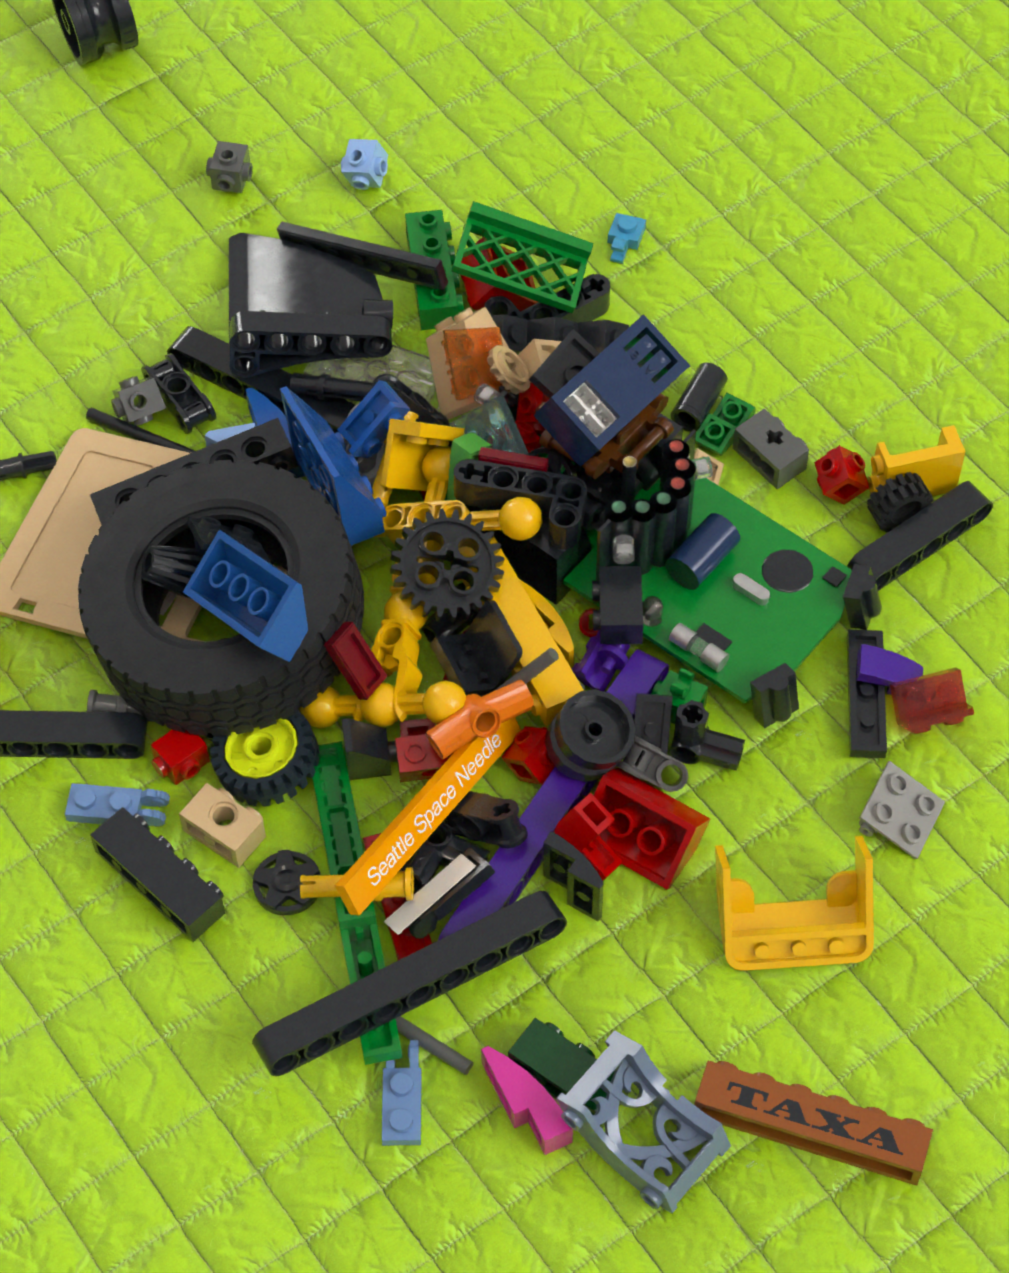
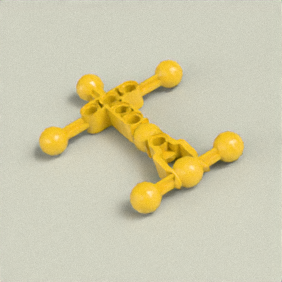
M437 446L429 450L422 461V472L426 481L429 482L424 502L399 503L385 507L387 516L382 518L385 532L374 537H388L395 544L396 538L404 539L402 536L404 526L414 531L412 522L415 517L422 523H425L426 512L429 511L434 519H437L440 509H444L446 517L451 518L456 509L459 512L460 520H464L469 513L472 514L471 524L473 526L483 521L482 531L502 530L511 539L523 541L535 536L542 525V513L538 504L526 497H515L508 500L501 510L470 512L465 504L459 500L445 501L448 489L451 447ZM429 540L424 543V546L430 551L441 549L440 544L436 541ZM421 558L416 559L418 563L425 562ZM423 573L418 576L424 584L429 585L436 582L435 577L429 573ZM392 574V581H393V583H394V580H395L398 576H400V575H394V574ZM390 586L389 591L393 595L384 607L385 619L381 621L382 627L378 630L371 649L387 677L397 671L395 686L382 682L367 700H359L356 695L340 696L337 690L329 686L323 694L319 692L317 699L305 708L301 706L299 708V712L305 716L310 726L322 729L335 724L340 716H353L354 720L360 722L366 720L372 725L387 727L393 725L398 720L403 722L407 715L426 714L429 720L439 724L463 708L466 694L462 687L451 681L437 682L431 685L426 693H417L423 677L422 672L417 667L420 652L418 640L422 638L419 630L425 624L428 615L422 617L424 607L421 605L413 610L410 609L412 597L400 599L404 587Z

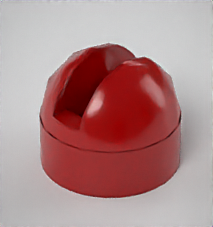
M586 609L579 617L580 631L587 637H594L598 633V631L589 629V615L593 614V610L598 609Z

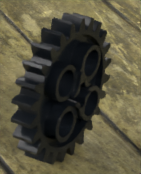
M440 509L438 518L434 519L428 511L425 514V523H422L415 517L412 522L414 531L404 526L402 530L404 539L396 538L394 546L400 551H392L390 560L397 563L391 565L390 574L400 576L394 580L393 586L404 587L400 595L401 600L412 597L411 610L419 605L424 607L422 617H426L432 610L435 611L436 621L438 622L441 620L443 613H448L451 622L455 621L457 612H460L465 619H469L471 607L476 612H479L483 606L481 600L483 602L493 600L491 592L499 591L501 585L496 580L503 578L504 571L496 567L502 566L505 559L502 556H495V554L500 551L501 544H490L494 532L491 531L483 534L481 531L484 522L481 521L473 526L471 524L472 514L470 513L464 520H460L458 510L455 509L452 517L447 518L444 509ZM429 540L436 541L440 544L441 549L430 551L424 546V543ZM467 546L472 548L476 555L464 557L458 549ZM421 558L425 562L418 563L416 559ZM444 561L450 562L451 570L444 569ZM471 568H477L478 572H473ZM423 573H429L435 577L436 582L427 585L422 583L418 576ZM457 579H463L470 584L471 588L461 591L454 586L453 582Z

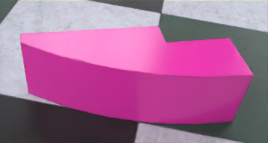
M489 1046L482 1048V1065L514 1129L529 1123L544 1155L573 1143V1129L561 1118L563 1111L548 1091L528 1071L509 1057Z

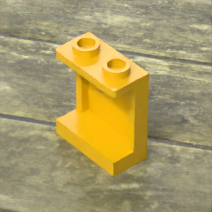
M955 426L941 428L938 446L890 455L885 442L877 443L875 456L871 457L872 473L867 478L870 494L878 492L876 488L880 484L886 485L887 479L891 478L894 480L898 474H902L904 477L906 472L917 473L932 496L948 493L957 487L966 451Z

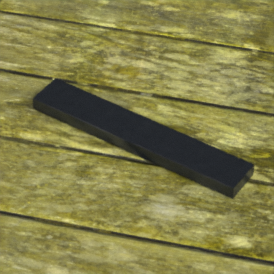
M283 221L277 227L278 235L282 240L326 252L366 269L373 274L438 290H444L448 284L442 261L439 259Z

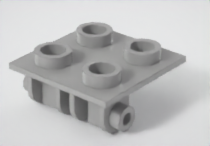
M888 761L859 817V825L861 826L859 831L865 836H872L873 833L879 832L914 859H918L945 801L891 761Z

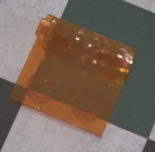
M500 328L444 330V340L441 341V345L444 346L446 359H448L445 361V365L450 366V370H447V375H452V378H450L452 386L451 395H455L456 400H464L469 398L470 395H481L485 390L493 394L499 393V386H503V384L497 381L496 376L490 372L491 366L487 362V357L489 356L488 351L496 345L503 346Z

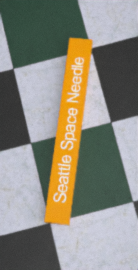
M516 717L501 723L498 731L491 737L479 738L477 736L455 751L334 885L350 915L360 916L514 741L515 735L521 731Z

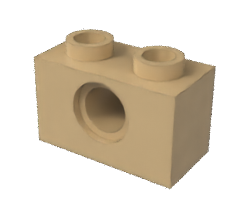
M208 783L201 788L179 813L184 832L238 868L266 837L263 817L258 811L250 806L244 808L235 802L234 797L223 788L217 790ZM223 820L232 821L228 825H218Z

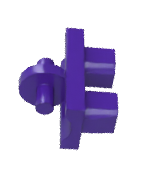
M598 631L597 635L591 637L588 641L584 657L580 663H575L572 671L584 686L587 685L591 690L595 689L604 692L616 670H622L628 662L626 653L630 645L600 644V631Z

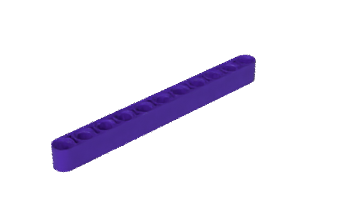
M637 649L607 692L621 700L634 719L636 693L651 694L657 681H664L670 666ZM554 767L519 818L520 823L525 825L528 831L527 839L521 845L514 848L499 847L489 862L495 874L461 902L445 925L438 940L515 903L543 862V842L551 831L554 832L558 822L589 794L598 780L584 782L571 779Z

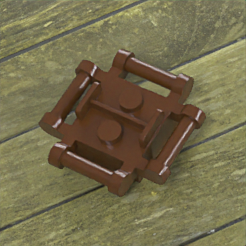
M660 393L581 466L585 469V474L593 479H597L604 471L610 474L616 469L622 473L623 459L627 456L636 458L637 470L638 463L661 439L668 438L674 431V427L669 420L664 417H657L665 409L668 397ZM542 402V403L535 409V413H536L546 402ZM545 429L539 439V444L548 450L553 448L576 463Z

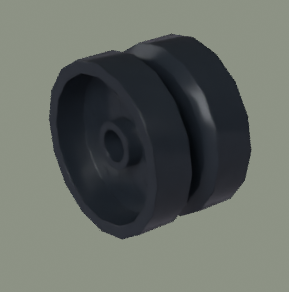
M595 689L581 691L569 698L553 718L546 731L545 746L549 759L560 772L569 778L584 782L600 780L604 774L612 771L627 755L634 743L636 728L631 712L621 700L608 692Z

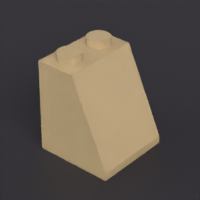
M486 307L475 312L471 308H467L453 317L454 320L451 316L434 326L437 331L426 338L439 409L448 419L483 406L484 400L480 398V395L485 390H488L495 397L499 394V386H503L500 381H497L496 376L490 372L491 366L487 362V357L489 356L488 351L496 345H501L508 349L509 347Z

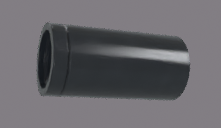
M707 362L701 363L670 415L671 419L682 426L683 430L692 432L694 429L698 431L727 383V375L719 366Z

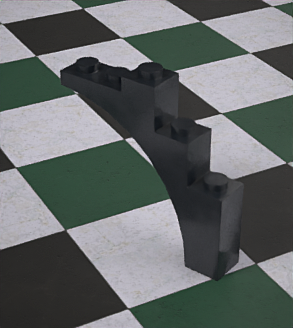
M504 314L491 316L509 349L517 355L533 339L563 341L573 329L601 353L629 328L627 324L607 319L574 322L557 317L525 320Z

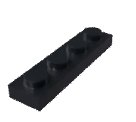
M848 629L847 664L850 757L886 758L885 686L856 680L858 650L861 644L884 649L883 631Z

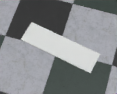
M460 854L414 894L413 901H406L384 922L399 935L471 872L476 865Z

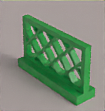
M473 201L464 223L451 272L573 314L594 243ZM471 232L485 237L487 241L476 245L469 234ZM499 244L514 247L517 252L506 255ZM492 247L498 259L488 262L481 251ZM473 254L480 265L471 267L461 263L462 258ZM534 254L545 258L547 262L537 266L530 255ZM522 258L529 269L518 273L511 262ZM504 265L510 276L506 278L497 276L493 268ZM560 265L577 269V273L567 276ZM552 268L559 280L548 283L541 272ZM534 275L541 287H529L523 279ZM564 286L571 296L570 301L558 297L554 289Z

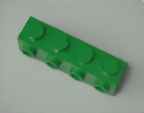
M442 209L405 213L409 252L441 260L448 280L444 290L414 284L421 331L435 329L434 326L450 316L454 320L453 317L464 311L462 294H456L455 289L460 288L459 274L451 272V265H453L455 260L454 245L448 246L447 242L452 240L450 222H444Z

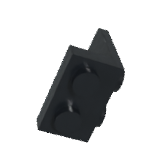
M494 600L484 603L464 634L436 636L430 645L448 680L462 687L466 696L478 694L482 697L493 692L505 682L523 654L519 641L516 639L504 614Z

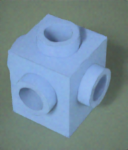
M349 139L346 154L341 161V173L351 186L356 189L366 190L368 187L381 188L383 176L386 175L388 169V154L378 140Z

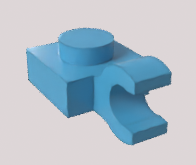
M616 213L608 233L607 243L612 244L611 250H613L610 261L623 263L628 248L638 250L646 229V219Z

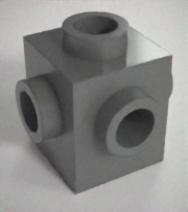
M218 141L213 158L209 157L206 165V174L211 177L212 189L242 193L246 181H250L252 178L253 165L250 163L248 145Z
M133 376L120 381V388L112 391L115 398L111 400V404L118 418L123 417V420L126 422L133 421L135 426L153 420V413L166 409L154 377L138 380L137 376ZM137 396L138 404L135 406L134 398Z

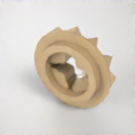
M496 345L488 351L487 362L491 366L490 372L496 376L497 381L503 384L505 390H510L513 394L517 395L529 389L530 381L528 380L529 373L527 367L514 351L501 345Z

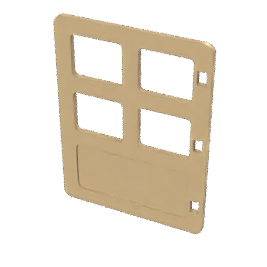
M88 428L76 430L68 440L56 465L53 467L0 562V616L87 639L79 612V576L82 574L81 567L85 554H89L88 547L94 536L99 535L98 529L102 526L90 494L190 453ZM273 565L286 575L288 574V571L282 566ZM178 595L161 628L176 637L200 641L187 636L202 606L193 599ZM21 603L34 605L33 613L18 610Z

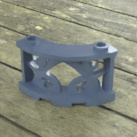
M614 1030L605 1040L608 1048L566 1095L561 1093L556 1098L563 1110L561 1118L570 1128L578 1131L588 1144L617 1173L640 1191L641 1198L654 1209H658L661 1206L668 1212L673 1213L677 1209L676 1204L717 1155L722 1157L731 1147V1144L720 1122L705 1114L683 1095L676 1100L670 1094V1091L662 1086L667 1079L651 1061L641 1044ZM615 1070V1073H614V1075H613V1077H612L611 1082L608 1081L607 1078H608V1077L613 1073V1071ZM633 1083L639 1089V1095L636 1099L630 1098L622 1093V1090L630 1093V1087ZM600 1087L607 1093V1097L599 1096L590 1100L597 1106V1112L595 1115H592L590 1110L584 1105ZM652 1103L657 1108L653 1117V1132L660 1145L633 1146L624 1144L619 1130V1104L629 1108H638ZM666 1120H671L677 1125L676 1132H668V1135L675 1140L673 1142L669 1139L664 1129ZM603 1123H604V1127H605V1132H604L603 1129L600 1127V1125L603 1124ZM702 1144L703 1147L691 1161L683 1154ZM671 1157L683 1171L668 1188L655 1178L654 1171L659 1168L664 1171L666 1176L672 1175V1165L666 1159ZM632 1160H643V1161H642V1163H641V1166L639 1167V1166H638L635 1162H633Z

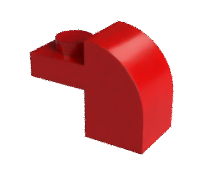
M589 793L558 822L554 833L579 850L593 865L603 881L623 861L599 836L615 818L592 793Z

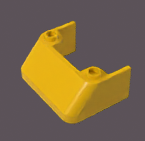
M855 836V870L841 871L834 874L826 886V899L754 904V892L750 884L742 879H731L730 866L723 845L715 846L717 903L723 950L726 961L732 968L747 971L859 963L871 955L874 947L873 858L863 836Z

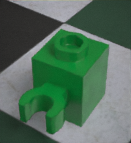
M680 668L679 674L670 670L664 681H657L651 693L673 697L670 720L673 724L676 721L679 705L694 700L703 703V707H705L707 701L708 686L694 681V673Z

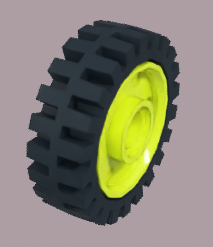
M299 710L296 714L285 720L280 718L276 720V724L262 729L256 727L252 732L242 734L231 732V735L213 737L212 742L214 746L210 747L213 769L222 786L237 801L243 803L246 800L248 805L256 806L259 800L264 807L270 806L271 798H274L275 802L279 804L285 802L284 794L288 793L290 798L297 795L296 786L304 789L308 785L306 777L313 778L316 773L314 766L319 764V746L309 722L303 714L301 715Z

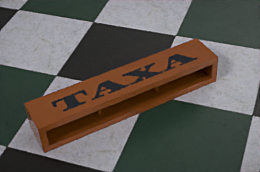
M707 1061L694 1103L697 1108L720 1122L723 1126L916 1186L923 1170L933 1129L925 1127L918 1120L894 1118L876 1107H858L850 1104L848 1100L840 1096L830 1095L826 1097L813 1093L810 1088L801 1084L787 1085L777 1082L772 1076L765 1073L756 1072L751 1074L738 1070L734 1064L726 1061H718L717 1063Z

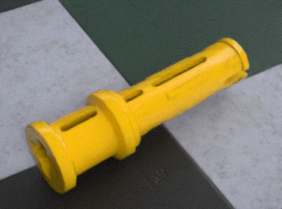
M406 867L405 871H398L374 900L381 902L383 898L405 897L407 901H413V868ZM301 875L300 882L303 884L300 885L301 899L340 897L334 885L343 875Z

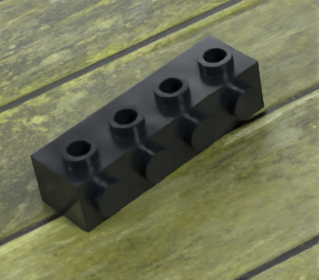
M122 807L90 834L95 852L185 936L194 942L225 914L222 891L212 881L206 883L198 876L197 868L187 858L183 860L178 858L174 854V848L167 839L161 835L158 838L149 831L150 827L139 814L131 815Z

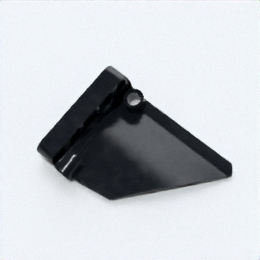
M238 233L229 238V367L233 375L248 378L297 364L332 359L379 358L391 352L393 348L391 330L393 326V300H383L376 276L372 272L326 252L282 239L248 233Z

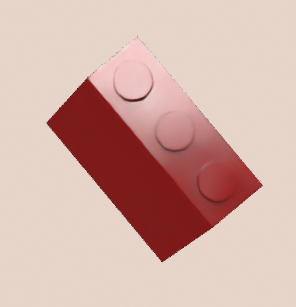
M620 768L604 774L594 796L615 820L599 836L623 861L622 865L666 890L670 889L696 851L710 818Z

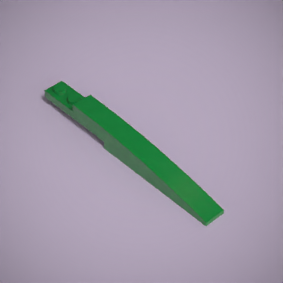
M342 741L318 745L320 752L318 754L319 764L314 766L316 773L312 778L330 875H344L364 853ZM334 897L349 982L352 984L385 967L374 903L372 901L360 916L350 915L341 897ZM396 1018L360 1036L365 1065L403 1058Z

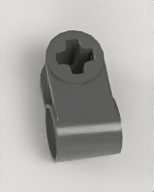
M636 735L634 743L624 760L620 761L617 767L643 781L647 780L669 792L682 789L688 780V771L684 764ZM642 750H643V753L641 754V756H640V758H639L637 764L635 765V763H636V761H637V759H638L640 753H641ZM668 765H676L680 771L679 779L673 784H665L661 779L662 770Z

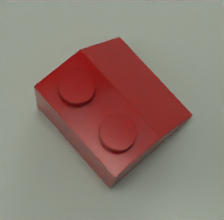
M482 237L475 244L477 245L487 240L485 237ZM501 246L506 255L515 253ZM492 247L481 251L488 262L498 259ZM473 254L462 258L461 263L471 267L480 265ZM522 258L511 262L518 273L529 269ZM504 265L493 268L497 276L503 278L510 276ZM460 275L468 296L467 301L475 311L485 307L486 301L496 296L507 297L520 312L538 303V301ZM532 276L523 279L527 286L535 288Z

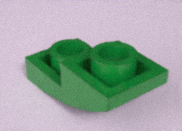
M726 393L715 412L707 415L696 432L695 443L722 456L733 444L735 428L756 413L755 406Z

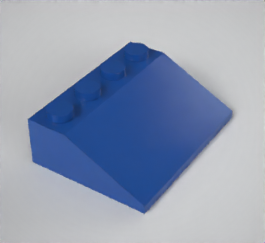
M288 387L280 388L297 464L309 484L314 489H317L336 511L344 525L351 546L384 533L382 518L387 516L385 507L379 497L374 499L372 496L373 490L367 476H360L358 473L359 466L355 457L351 454L347 455L346 446L339 432L334 433L328 422Z

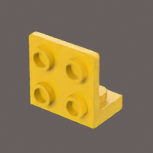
M390 419L381 486L427 491L429 482L426 481L422 472L423 458L429 450L436 446L448 447L449 440L453 441L463 436L465 428Z

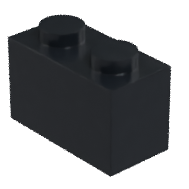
M641 566L599 567V580H592V601H599V610H593V631H600V644H642L643 601Z

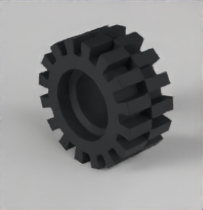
M906 472L904 477L902 474H898L894 480L891 478L887 479L886 485L880 484L876 488L878 492H872L870 495L871 499L867 500V508L880 529L889 532L930 505L931 502H934V498L917 473Z

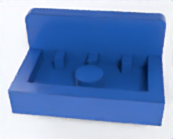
M379 380L337 430L351 445L348 451L352 456L369 458L378 453L382 448V442L387 437L389 420H404V416L410 411V408L386 381Z

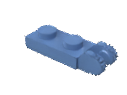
M71 783L65 817L69 822L103 824L119 809L124 807L131 815L139 814L149 826L160 827L163 824L165 825V813L155 809H141V807L167 806L170 796L166 792L154 789L142 791V789Z
M410 1040L408 1045L410 1068H395V1060L386 1061V1068H383L382 1146L421 1145L422 1072L421 1068H419V1040Z

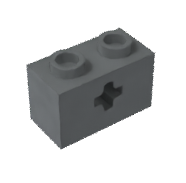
M766 409L761 410L735 428L733 449L776 489H779L806 470L809 455L806 443L801 438L795 437L785 428L783 422L778 417H773Z

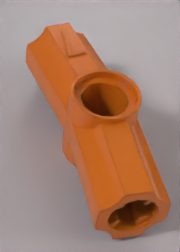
M517 680L482 697L478 694L467 695L463 708L428 730L426 737L441 759H445L477 736L479 738L491 737L498 731L501 723L532 710L534 706L532 695L522 680Z

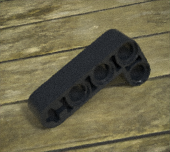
M592 274L583 278L573 314L541 302L520 312L513 302L504 296L489 298L485 303V307L491 316L504 314L525 320L557 317L574 322L593 321L604 315L609 309L610 282L608 278L600 274ZM565 288L556 293L558 297L570 301L571 296Z
M473 459L462 460L454 467V496L456 500L469 506L501 510L503 505L510 499L515 497L530 498L538 504L542 518L549 519L548 539L554 547L569 549L578 543L586 515L587 485L582 479L574 476Z

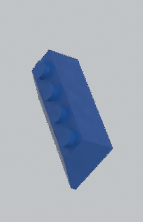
M219 530L183 593L259 648L290 662L308 632L302 585L225 532Z

